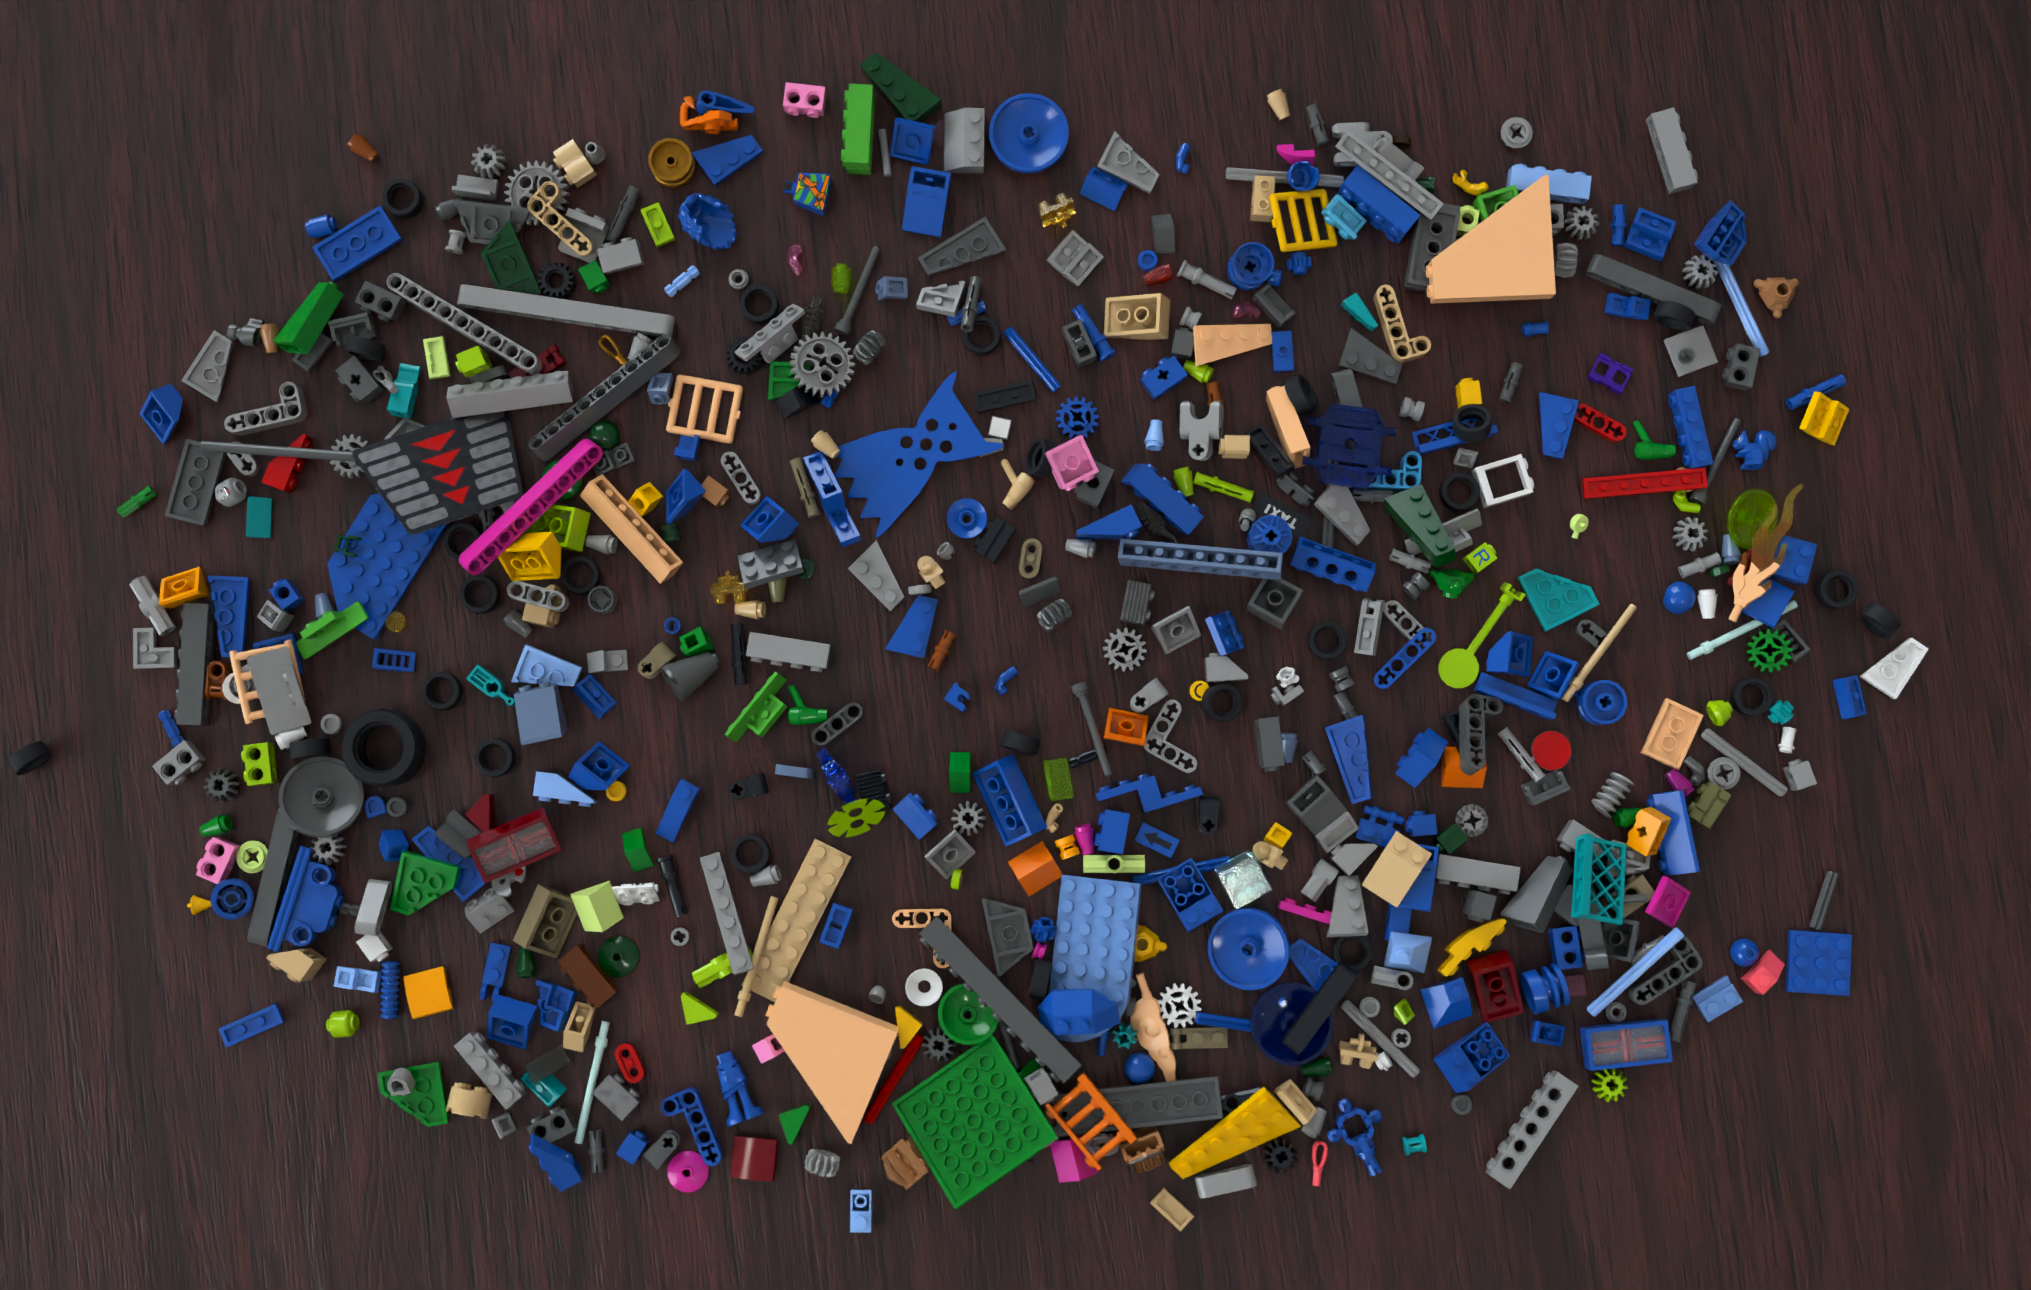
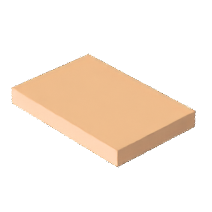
M1665 698L1640 753L1679 770L1704 715Z

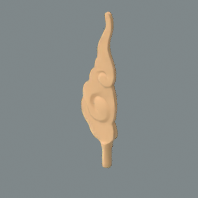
M1138 973L1136 978L1142 998L1135 1003L1134 1012L1130 1018L1131 1027L1134 1030H1138L1136 1035L1140 1045L1147 1049L1150 1057L1157 1062L1159 1068L1163 1071L1166 1081L1177 1080L1176 1059L1170 1048L1167 1027L1160 1016L1159 1002L1149 991L1144 973Z

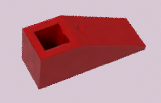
M303 434L289 447L312 448L311 441L313 438ZM277 456L268 464L261 483L290 494L291 490H294L297 485L296 478L299 471H302L305 465L304 458Z

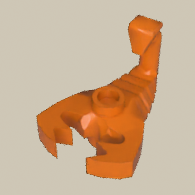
M691 96L684 97L685 102L680 106V125L683 129L704 130L708 134L738 130V119L733 120L731 113L722 110H709L707 113L688 121V108L695 109L696 100Z

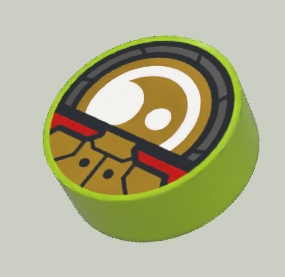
M954 869L951 879L952 889L960 890L963 870Z

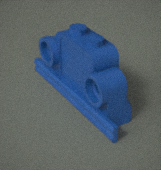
M304 846L299 848L267 949L280 952L283 940L292 942L296 946H306L316 940L317 933L327 932L332 927L334 928L337 923L338 916L336 914L338 908L344 902V896H342L343 889L340 885L333 883L336 879V871L332 866L320 864L310 859L313 851L311 848Z

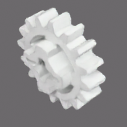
M1173 983V989L1166 986L1167 992H1160L1163 999L1157 1000L1161 1004L1162 1019L1167 1018V1025L1174 1022L1175 1028H1177L1178 1023H1181L1182 1027L1185 1028V1022L1187 1021L1192 1025L1191 1019L1195 1018L1196 1011H1201V1008L1197 1006L1201 1000L1195 999L1198 993H1191V986L1185 989L1184 983H1181L1180 987ZM1182 992L1180 996H1171L1172 993ZM1189 997L1193 1003L1192 1009L1188 1007L1187 1001ZM1171 1000L1175 1002H1180L1182 1000V1005L1187 1010L1181 1008L1175 1010L1176 1006ZM1166 1002H1168L1171 1007L1169 1014L1166 1011ZM1181 1014H1186V1015H1188V1016L1185 1017V1018L1176 1019V1018L1178 1017V1015H1181Z

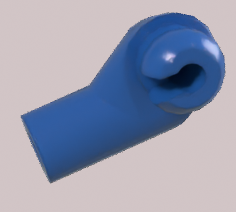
M1182 143L1176 155V170L1183 174H1187L1190 167L1188 163H1184L1191 149L1187 143Z
M1011 666L1000 674L994 686L995 691L999 695H1003L1008 691V687L1005 684L1018 675L1015 667Z

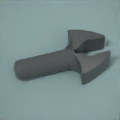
M1613 890L1609 893L1611 897H1617L1616 890ZM1646 894L1624 895V905L1626 903L1647 901Z

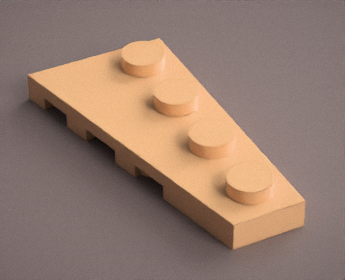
M1271 324L1196 325L1193 327L1196 367L1272 344Z

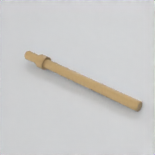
M1630 604L1577 677L1572 678L1569 683L1570 686L1562 697L1564 701L1568 702L1574 693L1579 691L1584 685L1583 681L1637 609L1635 605Z
M773 896L770 897L751 959L754 969L747 972L742 991H739L737 999L739 1001L735 1011V1016L743 1017L746 1003L750 1001V990L778 902V898Z

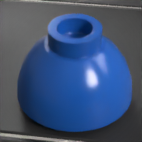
M1741 938L1732 944L1730 956L1738 966L1749 967L1757 962L1759 948L1752 940Z

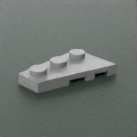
M214 330L181 381L218 403L233 341Z
M1338 475L1316 500L1314 505L1356 546L1370 532V529L1348 486L1343 481L1342 475Z
M876 540L848 569L891 612L905 597Z
M1338 876L1327 937L1366 936L1369 932L1359 876Z

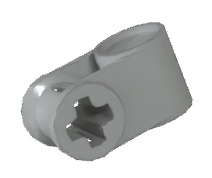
M1156 677L1132 697L1130 707L1134 712H1144L1169 693ZM1136 698L1144 700L1143 707L1135 705L1137 702Z

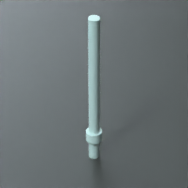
M1794 600L1789 602L1782 615L1797 608V603ZM1754 619L1710 642L1707 640L1701 643L1700 647L1688 652L1687 657L1692 660L1702 654L1711 653L1714 651V648L1764 623Z
M602 1021L599 1036H596L594 1044L596 1045L575 1137V1143L583 1144L593 1100L592 1092L596 1087L604 1047H607L608 1043L607 1034L610 1025L608 1021Z

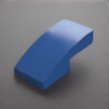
M1609 293L1607 295L1605 314L1637 320H1648L1651 300Z

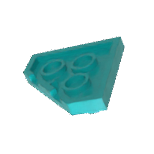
M1537 568L1517 578L1544 632L1600 605L1591 586L1573 582L1570 579L1552 575Z

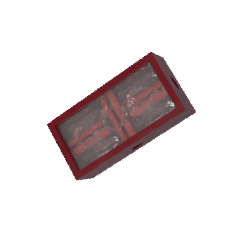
M544 807L466 840L468 850L484 884L562 850Z

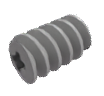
M1614 772L1610 774L1612 779L1606 780L1607 786H1601L1602 792L1596 793L1598 799L1593 798L1591 800L1594 808L1610 819L1612 817L1608 812H1616L1613 805L1621 806L1618 798L1626 799L1623 791L1630 793L1631 791L1627 786H1635L1628 778Z

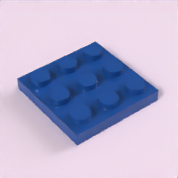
M1788 930L1786 991L1850 996L1852 934Z

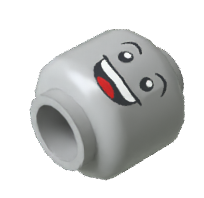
M231 477L216 486L215 497L222 505L232 507L246 498L247 488L243 481Z

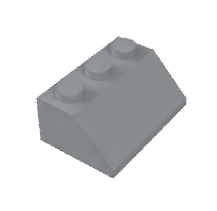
M962 108L945 113L944 172L983 174L985 108Z

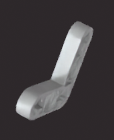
M1169 700L1163 705L1150 728L1143 747L1148 753L1184 773H1191L1197 767L1196 758L1165 741L1181 713L1180 703L1176 700ZM1174 703L1176 705L1175 709L1178 711L1170 715L1169 718H1173V721L1170 722V720L1161 717L1162 713L1167 715L1169 712L1167 705L1171 706ZM1165 721L1168 724L1167 731L1159 732L1156 726L1157 723ZM1156 739V744L1160 747L1162 743L1166 744L1161 751V755L1157 754L1159 749L1153 747L1151 750L1148 748V740ZM1168 748H1172L1176 752V756L1172 760H1168L1164 756L1165 750ZM1180 753L1183 754L1181 757L1183 760H1192V768L1189 767L1186 770L1182 762L1179 761L1178 765L1174 763L1179 758Z

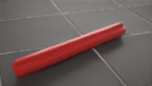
M916 1033L864 1116L863 1120L866 1123L872 1125L923 1043L922 1035Z

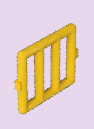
M1325 189L1270 194L1269 200L1274 218L1271 222L1273 228H1276L1282 252L1337 246L1334 226L1332 227L1326 222L1328 240H1320L1311 198L1319 197L1323 211L1329 204ZM1296 199H1303L1312 241L1304 242L1295 203ZM1287 200L1296 243L1287 244L1278 201Z

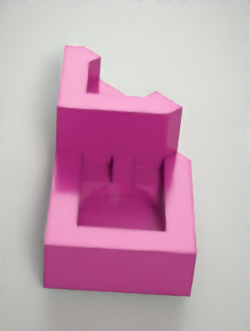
M1294 144L1276 146L1277 152L1291 165L1299 161H1308L1313 166L1315 159L1314 150L1294 151Z

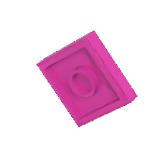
M1663 875L1645 912L1668 927L1674 928L1691 892Z

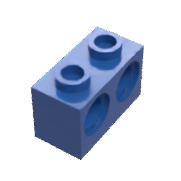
M834 902L819 942L839 949L854 909Z
M1568 925L1547 928L1552 962L1556 963L1560 970L1583 967L1584 952L1582 949L1580 950L1579 941H1581V933L1577 926ZM1567 931L1570 938L1564 943L1561 936ZM1567 952H1571L1573 956L1572 961L1569 963L1564 959Z

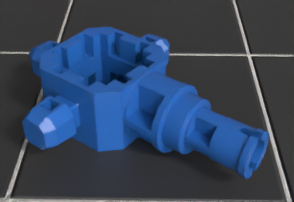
M1347 1098L1340 1099L1338 1106L1340 1111L1343 1112L1338 1114L1335 1119L1338 1129L1335 1130L1333 1128L1326 1134L1329 1141L1337 1142L1342 1137L1346 1144L1353 1146L1356 1155L1361 1160H1364L1370 1176L1376 1175L1374 1169L1378 1174L1381 1173L1382 1169L1375 1157V1145L1371 1139L1374 1133L1371 1123L1376 1124L1381 1121L1382 1115L1380 1111L1372 1110L1367 1115L1366 1111L1356 1106L1351 1108L1352 1105ZM1360 1114L1366 1130L1362 1134L1349 1138L1342 1122L1347 1118Z

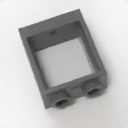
M1279 716L1254 720L1259 768H1265V772L1278 771L1280 766H1284Z

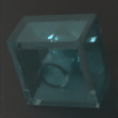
M1250 850L1214 868L1227 897L1236 910L1272 891L1255 855Z

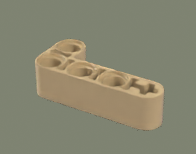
M551 181L543 183L528 201V210L576 253L585 257L591 256L595 251L594 243L553 207L562 196L560 186ZM554 186L556 193L549 197L547 189ZM541 201L543 208L541 211L536 212L534 205L536 202ZM552 215L558 216L556 225H551L549 222ZM572 228L574 232L573 237L566 239L565 231ZM579 240L587 244L588 250H582V246L576 243V241Z
M1389 285L1380 286L1373 298L1391 357L1399 363H1404L1425 356L1431 348L1430 340L1425 336L1409 339L1393 288ZM1382 292H1383L1384 295H1387V296H1388V297L1386 298V300H1385V297H1384V296H1382V297L1380 296ZM1385 311L1393 312L1394 318L1386 317ZM1391 330L1399 331L1400 337L1392 336ZM1416 343H1422L1425 351H1419L1416 348ZM1397 349L1405 350L1406 356H1399Z

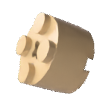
M455 1083L451 1087L446 1111L475 1117L476 1115L487 1119L493 1093L486 1087L479 1086L471 1089V1084Z

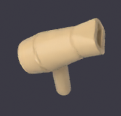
M1003 459L1001 465L1012 486L1002 503L1010 510H1013L1031 490L1035 481L1029 474L1023 472L1017 477L1009 461Z

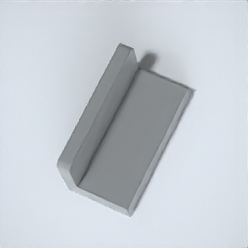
M458 175L457 184L452 186L451 190L456 196L496 201L499 181Z

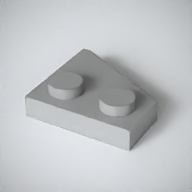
M959 281L958 285L953 286L942 284L937 287L922 288L916 304L917 309L955 317L966 287L965 281Z
M1612 840L1613 842L1626 844V843H1623V842H1619V841ZM1626 845L1625 876L1647 871L1650 867V856L1646 857ZM1618 848L1609 850L1615 860L1619 858ZM1609 859L1607 861V867L1611 864ZM1614 866L1608 870L1613 878L1618 877V871Z

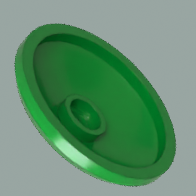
M961 983L949 989L942 997L938 1007V1021L945 1035L952 1041L962 1045H975L985 1041L993 1034L998 1021L991 1015L993 1010L989 1006L984 1008L977 1000L979 996L973 990L970 993ZM964 1012H970L971 1018L966 1019Z

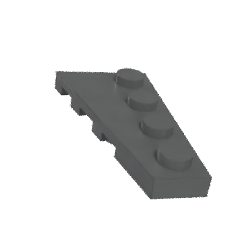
M983 217L918 257V261L926 274L932 276L1004 253L1006 248L987 218Z

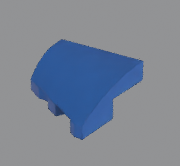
M536 980V986H539L540 999H537L538 1007L541 1011L539 1015L540 1025L557 1032L564 1031L571 1015L577 991L544 980Z

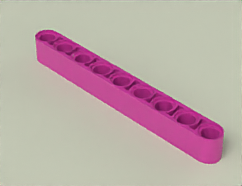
M590 439L581 440L460 555V565L471 575L480 574L602 458V448Z

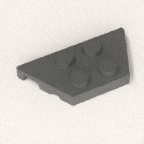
M453 200V204L457 207L461 216L460 221L466 229L469 242L490 244L507 221H512L518 235L530 214L526 207Z
M982 898L997 975L1001 976L1034 949L1025 908Z

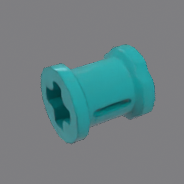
M1423 1134L1413 1138L1402 1137L1406 1156L1413 1152H1427Z

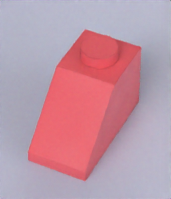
M1768 950L1744 974L1741 980L1755 993L1764 995L1778 981L1785 964L1771 950Z

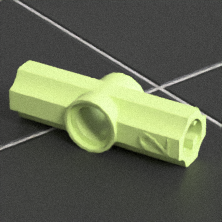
M1083 855V873H1145V855ZM1112 858L1118 859L1120 863L1119 867L1115 870L1110 869L1108 866V862Z

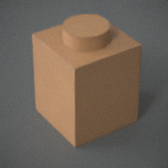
M710 476L702 483L701 486L706 490L702 497L715 507L724 506L730 499V496H728L730 494L729 490Z

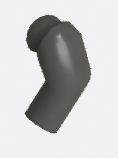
M1689 755L1683 763L1692 770L1690 782L1694 786H1699L1705 780L1704 767Z

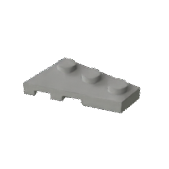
M1114 131L1097 168L1151 194L1159 174L1143 158L1139 157L1133 151V148L1128 143L1126 144Z

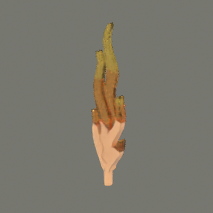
M1803 484L1796 486L1786 497L1781 520L1774 531L1768 535L1770 527L1778 516V506L1776 504L1773 505L1770 516L1756 531L1752 542L1751 566L1746 575H1744L1748 563V555L1746 552L1743 553L1740 564L1733 576L1735 606L1728 618L1729 620L1736 622L1742 609H1745L1750 603L1763 596L1771 587L1772 582L1770 580L1761 586L1760 584L1773 575L1784 561L1788 545L1786 543L1782 545L1776 559H1774L1775 551L1780 540L1792 526L1793 502L1796 495L1804 487Z

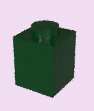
M1451 823L1433 838L1436 842L1434 844L1435 847H1439V852H1444L1445 854H1451L1468 840L1456 823Z

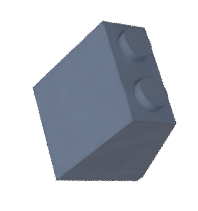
M551 681L539 683V687L531 688V685L519 687V691L514 694L521 745L562 737L568 730L557 683L551 684Z

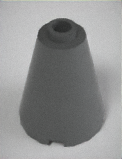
M707 651L664 665L661 668V672L666 682L672 687L675 696L682 702L718 669L717 664L720 662L715 653L710 654Z

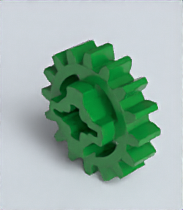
M1767 629L1766 634L1759 631L1758 638L1752 636L1754 643L1748 642L1747 646L1751 650H1747L1746 654L1752 655L1748 661L1755 662L1753 668L1760 666L1762 673L1765 669H1768L1771 674L1773 668L1778 672L1781 671L1780 665L1786 667L1788 664L1785 660H1791L1792 658L1788 653L1792 652L1793 648L1787 647L1791 641H1784L1785 634L1778 636V630L1774 634H1771L1770 629ZM1765 639V644L1762 647L1756 648V645ZM1773 639L1779 641L1782 646H1777ZM1767 647H1771V650L1776 652H1773L1772 656H1768V653L1764 651ZM1779 655H1783L1782 659L1774 664V659ZM1761 656L1763 659H1765L1766 664L1761 662L1757 657Z

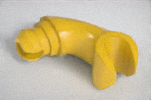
M1461 170L1462 177H1459L1456 173L1453 175V182L1467 193L1479 196L1488 190L1486 182L1470 184L1466 179V170Z

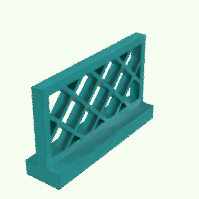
M1591 834L1576 837L1571 918H1586L1614 925H1623L1626 844L1594 838V835ZM1593 843L1598 844L1603 850L1598 856L1593 851ZM1612 848L1619 849V858L1616 860L1609 851ZM1603 855H1606L1611 862L1607 868L1600 860ZM1595 862L1602 870L1597 876L1592 871V864ZM1613 866L1618 871V877L1615 880L1608 871ZM1603 874L1610 881L1607 887H1604L1599 880ZM1594 882L1601 890L1596 896L1591 891V884ZM1612 886L1617 891V897L1614 900L1607 891ZM1601 895H1604L1609 901L1605 908L1598 900ZM1593 902L1600 911L1596 915L1590 914V905ZM1611 906L1616 911V919L1611 918L1606 911Z

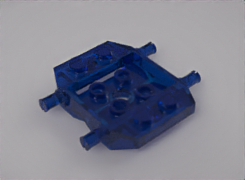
M1331 404L1323 417L1307 418V425L1318 426L1320 434L1317 456L1315 458L1303 456L1302 465L1314 466L1321 484L1366 490L1376 475L1391 476L1392 468L1380 467V447L1382 436L1395 437L1397 429L1385 427L1376 409ZM1345 441H1354L1355 449L1348 450L1345 447ZM1328 460L1368 465V468L1328 463Z

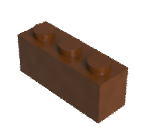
M581 944L576 945L558 961L561 965L559 966L560 970L566 976L570 975L574 980L572 982L574 987L578 991L585 993L587 996L585 999L592 1007L600 1008L620 991Z

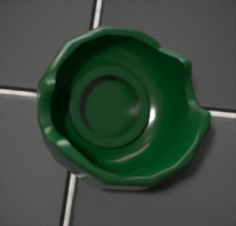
M601 421L592 426L589 432V439L601 447L603 451L611 450L619 443L620 432L614 423Z

